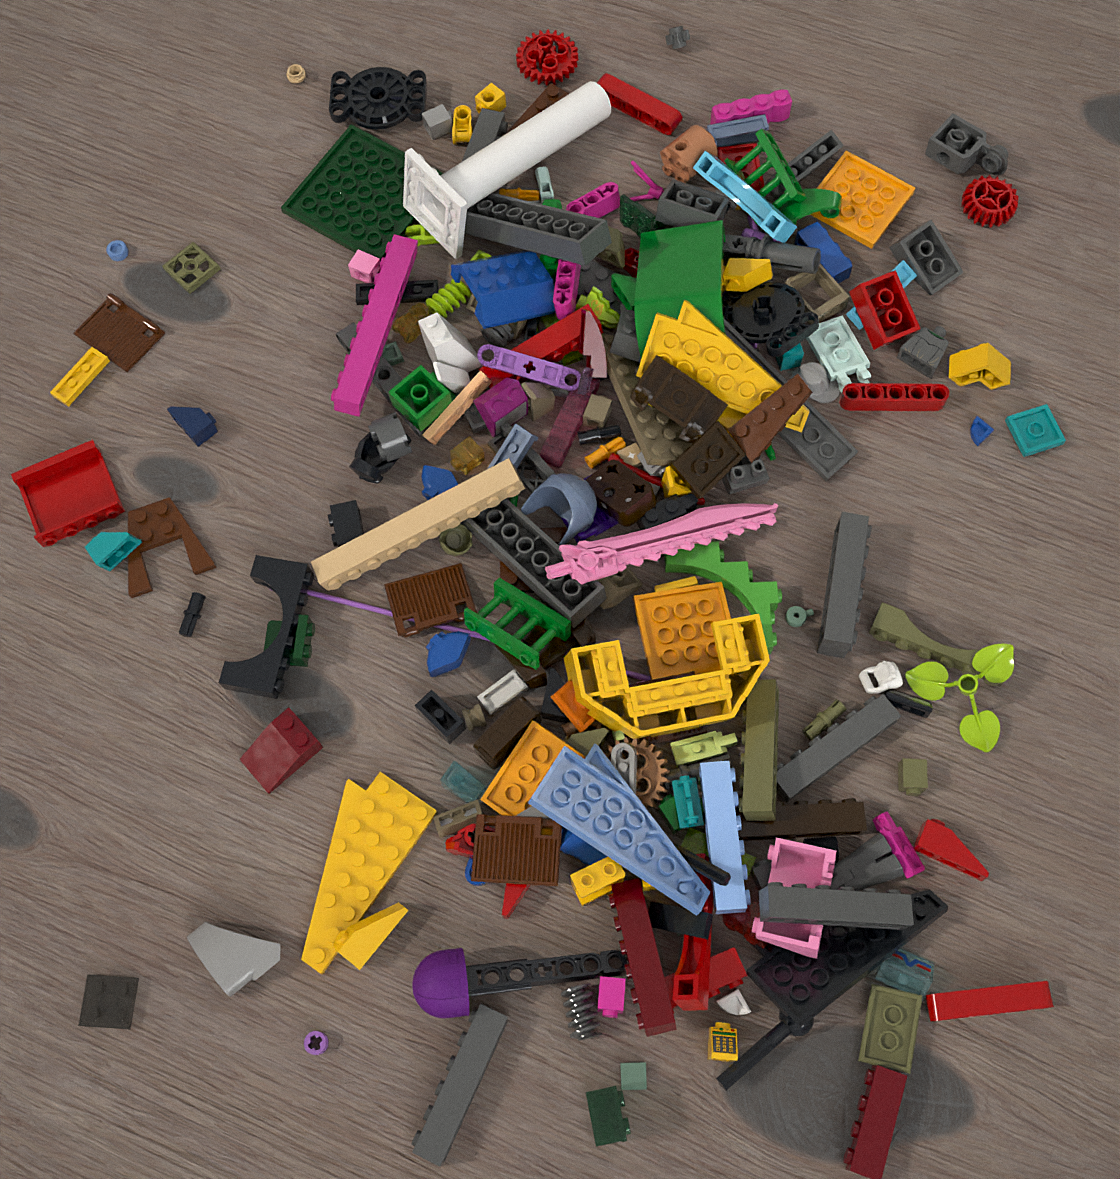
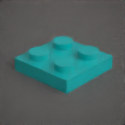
M1047 404L1007 416L1005 419L1023 457L1063 445L1066 441Z

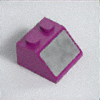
M505 378L473 400L492 437L501 433L500 425L507 421L512 426L528 414V398L519 381L515 379Z

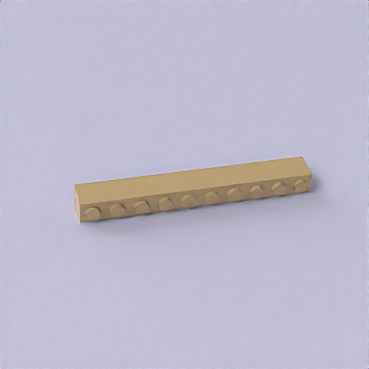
M508 458L311 561L319 584L327 591L338 589L343 583L359 578L362 573L378 568L381 563L399 557L401 553L408 549L417 548L422 542L436 538L441 532L457 527L460 522L478 516L481 511L497 506L508 497L518 495L525 487L515 466Z

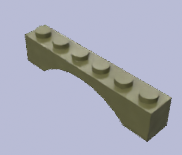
M883 602L881 603L869 630V634L873 635L875 639L894 643L899 649L916 652L921 658L936 660L944 667H953L961 670L964 675L971 674L975 676L980 674V672L973 668L972 661L975 654L981 649L965 650L942 645L918 630L903 610ZM985 676L981 678L986 684L991 686H1001L1004 683H991L986 680Z

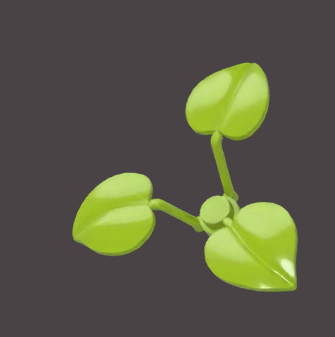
M994 644L982 648L975 654L972 661L973 668L980 672V674L975 676L965 674L958 681L946 683L949 677L948 671L938 662H925L905 673L911 689L921 698L930 701L943 698L945 687L958 686L959 691L963 695L970 697L974 715L965 716L960 723L959 731L962 738L969 745L985 753L990 752L994 748L1000 734L999 720L989 710L978 714L974 694L978 690V679H981L983 676L991 683H1002L1010 678L1014 669L1013 645Z

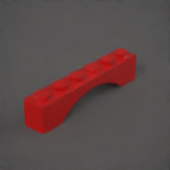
M705 853L696 854L709 862V858ZM693 870L710 891L701 911L712 914L713 892L711 880ZM712 924L708 940L684 935L681 959L674 974L673 1001L683 1011L708 1010Z

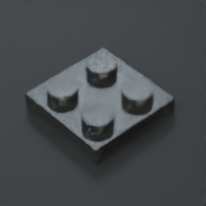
M87 974L78 1026L131 1030L139 978Z

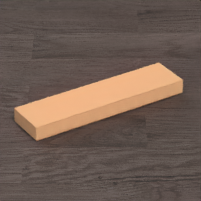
M479 371L422 435L433 445H436L474 403L473 400L478 398L491 384L490 379L482 371Z

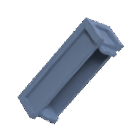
M765 114L707 125V131L713 136L717 147L758 141L755 133L761 128L765 131L769 130Z
M515 423L487 469L508 458L517 469L533 442L537 441L539 437Z

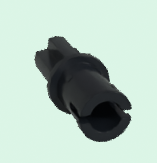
M619 425L604 428L596 426L595 429L578 431L580 445L593 442L602 443L601 440L621 436Z
M192 592L187 610L183 612L185 616L179 630L180 635L184 637L192 636L197 620L201 618L200 611L206 599V596L203 594Z

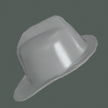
M809 362L802 364L792 373L791 379L799 374L813 392L809 397L819 403H830L840 393L837 380L830 382L825 368L819 363Z

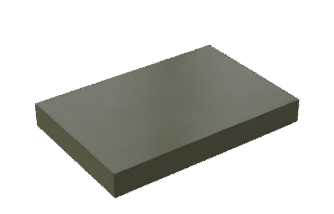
M871 984L859 1062L879 1065L907 1074L911 1073L922 995Z

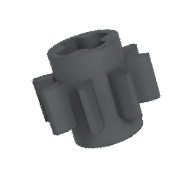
M683 25L670 28L669 34L665 36L667 45H672L673 49L687 46L686 41L690 39L689 30H684Z

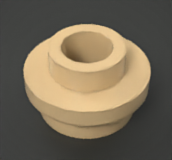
M293 64L288 67L286 75L291 83H300L306 78V72L300 65Z

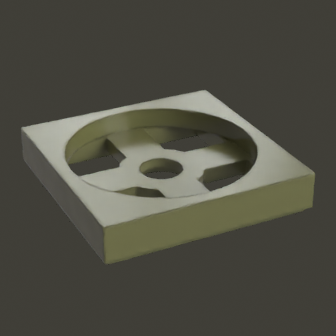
M194 242L162 266L164 271L189 294L221 270L220 266ZM189 255H198V256H196L194 259H193V258H189V259H188V258L186 257V256H189ZM207 260L209 268L202 272L199 269V265ZM180 262L182 268L175 273L176 265ZM190 264L195 265L192 270L187 269ZM188 274H193L196 277L191 283L184 282L182 279Z

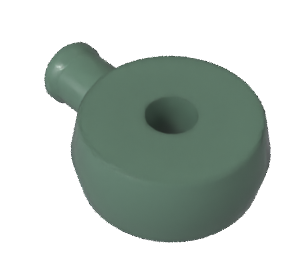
M793 606L786 611L785 619L790 626L800 627L806 622L807 617L814 615L813 609L804 610L800 606Z

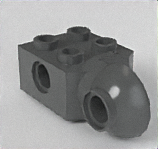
M953 113L929 138L925 152L927 157L958 175L968 171L975 163L992 175H1002L1007 170L1009 154L1002 145L990 146L987 144V133Z

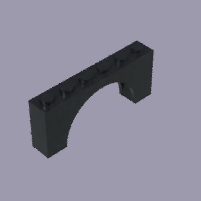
M256 555L250 577L256 584L271 589L279 596L283 609L282 625L273 643L259 655L244 661H225L218 683L226 690L278 699L279 692L281 693L284 689V673L290 667L291 659L289 655L291 649H294L295 634L299 615H302L303 606L307 605V590L313 583L314 573L309 565L305 563Z

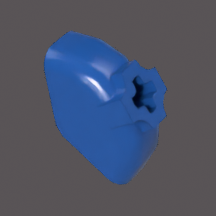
M427 465L423 466L421 478L424 490L422 495L427 500L458 485L453 473L449 470Z
M457 631L445 634L440 632L430 639L429 644L426 646V649L429 651L427 667L430 677H436L454 670L462 664L470 644V633Z

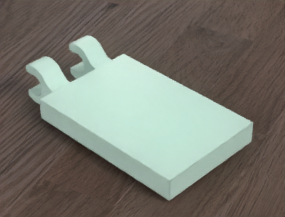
M843 315L819 323L818 330L807 337L806 340L819 363L825 368L830 382L837 380L841 393L847 384L852 383L848 377L851 374L856 373L859 383H870L868 379L871 378V374L867 370L870 367V361Z

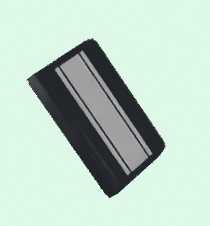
M888 689L884 693L885 697L897 709L923 718H927L933 710L932 703L894 689Z

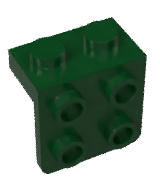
M299 615L295 634L294 649H291L289 655L291 659L290 666L308 667V660L312 655L311 639L315 634V624L308 615ZM271 620L268 622L263 651L277 637L282 621Z

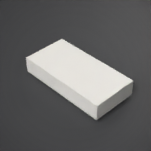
M512 670L477 696V698L488 713L493 716L525 692L528 686L516 671Z

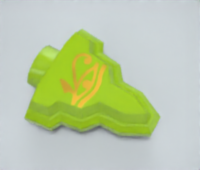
M593 286L587 296L583 294L580 296L575 310L589 304L601 325L609 329L616 328L620 315L610 308V303L603 297L602 291Z

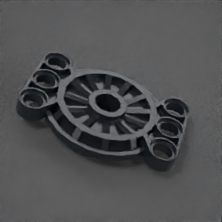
M374 67L363 70L350 78L346 72L337 71L331 78L330 117L335 123H342L349 118L358 126L374 130L396 126L407 117L413 122H420L423 120L422 113L426 112V74L422 70H414L406 76L392 68ZM415 78H422V79H423V80H422L421 82H419V83L413 82V80H414ZM339 79H345V80H346V81H345L344 83H342V84L336 83V81L339 80ZM416 93L422 94V96L417 99L412 97ZM339 94L345 95L342 99H335ZM414 109L421 110L419 114L411 113ZM337 110L343 111L341 115H334V112Z
M764 282L747 292L724 291L722 293V304L727 305L723 308L724 319L728 323V318L732 320L733 323L730 325L747 342L766 343L767 353L772 357L784 355L819 328L818 315L814 312L805 313V304L801 294L787 284ZM736 293H742L741 296H738V297H734V296H733V295L736 294ZM798 302H800L801 307H797ZM809 320L814 321V323L811 325L804 324L806 321ZM791 332L798 333L794 337L787 336ZM774 344L782 345L777 349L771 348V346Z

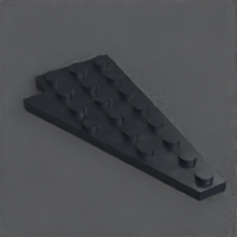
M929 889L910 894L914 925L906 929L823 925L817 959L756 939V936H753L750 939L751 945L763 957L747 969V975L797 1029H800L946 913L948 905Z

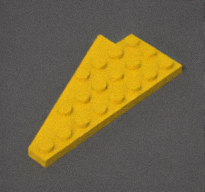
M687 300L683 302L678 319L656 313L636 374L637 377L641 378L657 355L728 404V408L746 414L782 387L776 379ZM802 405L797 413L792 415L786 422L785 427L802 432L810 410L805 405Z
M379 772L367 790H364L350 779L346 781L301 958L302 961L322 975L338 954L333 947L336 936L342 930H346L350 925L363 919L434 819L433 817L438 813L437 810L382 772Z

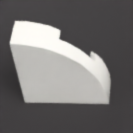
M739 989L716 1001L721 1009L732 1015H745L751 1012Z

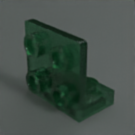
M624 194L620 197V222L624 227L634 231L639 238H641V233L666 228L665 224L655 220L656 215L636 201L634 202Z
M616 1086L586 1092L596 1147L627 1141L626 1135L631 1134L628 1117L622 1118L620 1107H625L623 1091H617Z

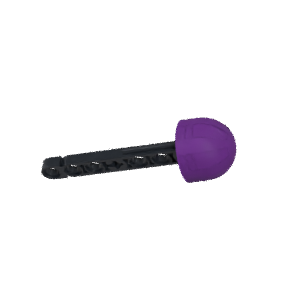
M463 948L447 949L433 952L419 963L413 976L412 989L418 1005L431 1016L437 1018L469 1016V997L527 990L533 986L596 979L600 975H603V977L618 976L624 972V964H627V959L625 955L622 956L621 951L609 950L601 951L600 955L585 953L527 960L526 958L466 966ZM616 957L621 960L622 966L614 969L609 965L608 960ZM592 960L597 964L598 968L596 971L589 972L585 969L584 963ZM564 963L570 964L573 967V972L569 975L562 974L559 970L560 965ZM552 965H555V975H556V976H552V975H553V971H551V970H552ZM539 967H543L544 971H548L545 973V977H540V973H536ZM519 969L523 972L524 977L520 981H514L510 977V972ZM494 972L498 975L499 980L495 984H489L485 981L484 977L486 974ZM477 974H481V985H478Z

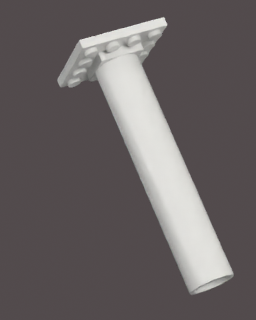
M590 81L442 175H439L437 170L432 168L421 154H417L410 148L405 151L403 207L455 259H458L462 256L467 209L608 118L611 114V104L607 93L599 84Z

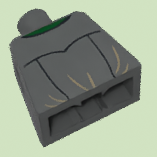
M936 326L933 331L922 327L902 345L897 359L932 379L949 344L948 340L944 339L947 331L941 326Z

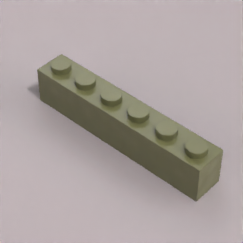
M776 679L757 680L744 700V703H747V710H743V723L746 724V731H742V745L745 746V753H741V766L744 767V775H740V788L743 790V797L739 798V811L743 812L746 821H776L779 687Z

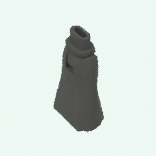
M881 833L870 838L847 857L835 864L831 883L832 890H839L840 887H854V891H860L904 875L903 868L894 854L890 856L891 847Z

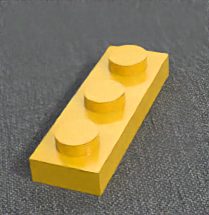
M91 347L52 389L51 395L69 407L110 360L107 356Z

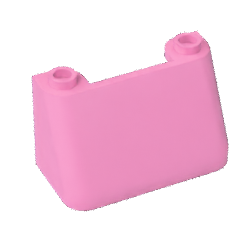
M776 838L775 845L770 844L767 859L772 860L768 883L781 882L784 887H791L793 884H806L807 888H815L819 885L831 886L836 860L835 850ZM754 918L752 932L756 933V939L817 959L823 925L760 922V918Z

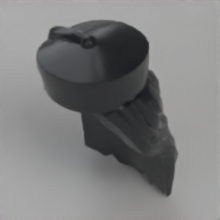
M369 432L358 443L355 458L349 467L360 479L378 484L383 480L381 475L390 470L398 459L387 462V460L382 461L377 445L380 444L378 440L373 441ZM406 434L408 439L407 443L409 445L411 443V438Z

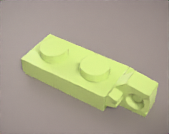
M713 731L672 742L670 746L676 766L678 767L680 764L688 765L721 756L728 752V747L737 745L738 741L735 733L723 736L722 732Z

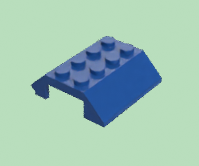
M513 252L451 265V276L454 281L460 283L462 276L478 301L474 314L483 329L556 313L553 303V279L535 252Z

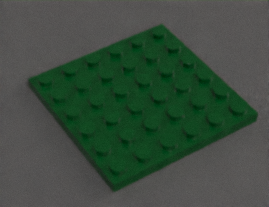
M351 124L281 206L282 213L354 253L357 250H361L379 258L381 262L382 257H386V246L388 242L392 241L393 235L404 236L406 228L412 226L416 221L403 207L405 152ZM437 170L439 175L444 174L443 172Z

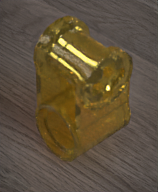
M416 303L394 321L392 330L404 337L406 343L413 342L421 334L418 321L430 316L427 305Z

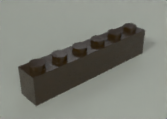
M847 798L841 800L842 803H832V800L826 799L817 801L818 804H808V801H796L794 805H784V802H776V821H746L743 812H740L739 808L735 806L736 816L740 815L742 827L738 831L739 840L752 841L776 838L791 839L863 835L867 831L864 801L856 802L855 798Z

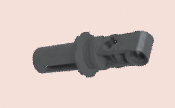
M768 233L764 235L762 240L757 237L749 238L725 234L726 242L723 243V261H729V258H737V256L738 258L770 259L772 268L816 274L821 260V250L819 248L774 242Z

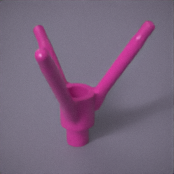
M631 161V165L634 167L633 171L650 186L648 194L626 198L625 202L653 199V197L659 199L664 192L663 188L656 185L634 161Z

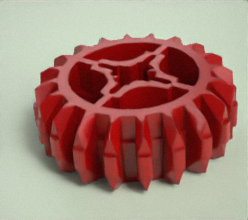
M989 174L984 178L981 175L978 180L974 179L971 184L969 183L963 192L961 207L964 210L963 213L968 214V219H974V224L977 222L981 223L982 227L985 224L989 228L993 225L999 227L1002 223L1006 224L1014 216L1018 208L1019 196L1016 195L1017 189H1012V183L1006 184V179L1001 181L998 176L992 178Z

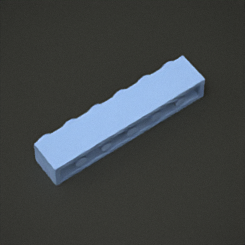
M729 761L700 763L699 776L709 862L728 872L731 876L727 886L719 885L711 880L715 914L745 912L747 905L751 904L749 889L745 890L744 880L748 879L746 864L742 865L741 855L745 853L744 842L739 840L738 831L742 827L740 815L736 816L735 806L739 805L737 791L733 792L732 783L736 782L735 769L730 768Z

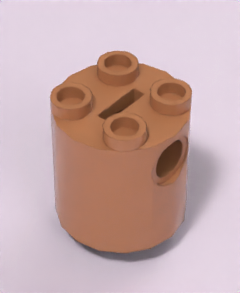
M693 125L660 151L664 164L662 166L663 172L667 176L671 175L674 179L683 183H687L698 174L693 167L704 151L717 157L718 150L711 133L698 125Z

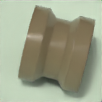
M480 704L474 705L472 709H462L469 732L479 725L482 727L487 725Z

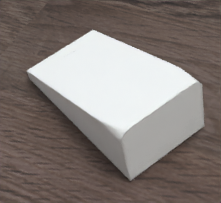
M433 362L437 380L457 395L470 383L469 375L465 370L440 362Z

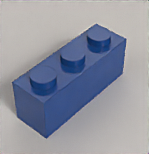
M818 221L797 232L794 244L819 248L821 250L820 264L838 284L850 277L853 267L851 260L845 257L839 245L831 239L826 228L822 227Z

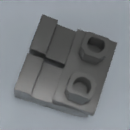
M745 455L722 478L728 494L763 485L769 481V475L760 456L758 457L759 460L751 463Z

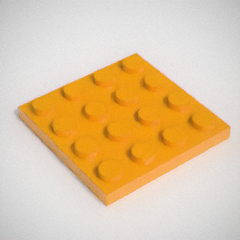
M846 150L816 188L835 191L842 196L839 215L835 218H827L820 211L810 215L872 249L914 194L916 188Z
M722 582L633 596L651 680L694 671L695 675L721 670L711 623L731 619Z
M532 720L480 800L503 816H516L531 807L528 801L564 746L584 759L586 756ZM542 828L541 835H552L553 829Z

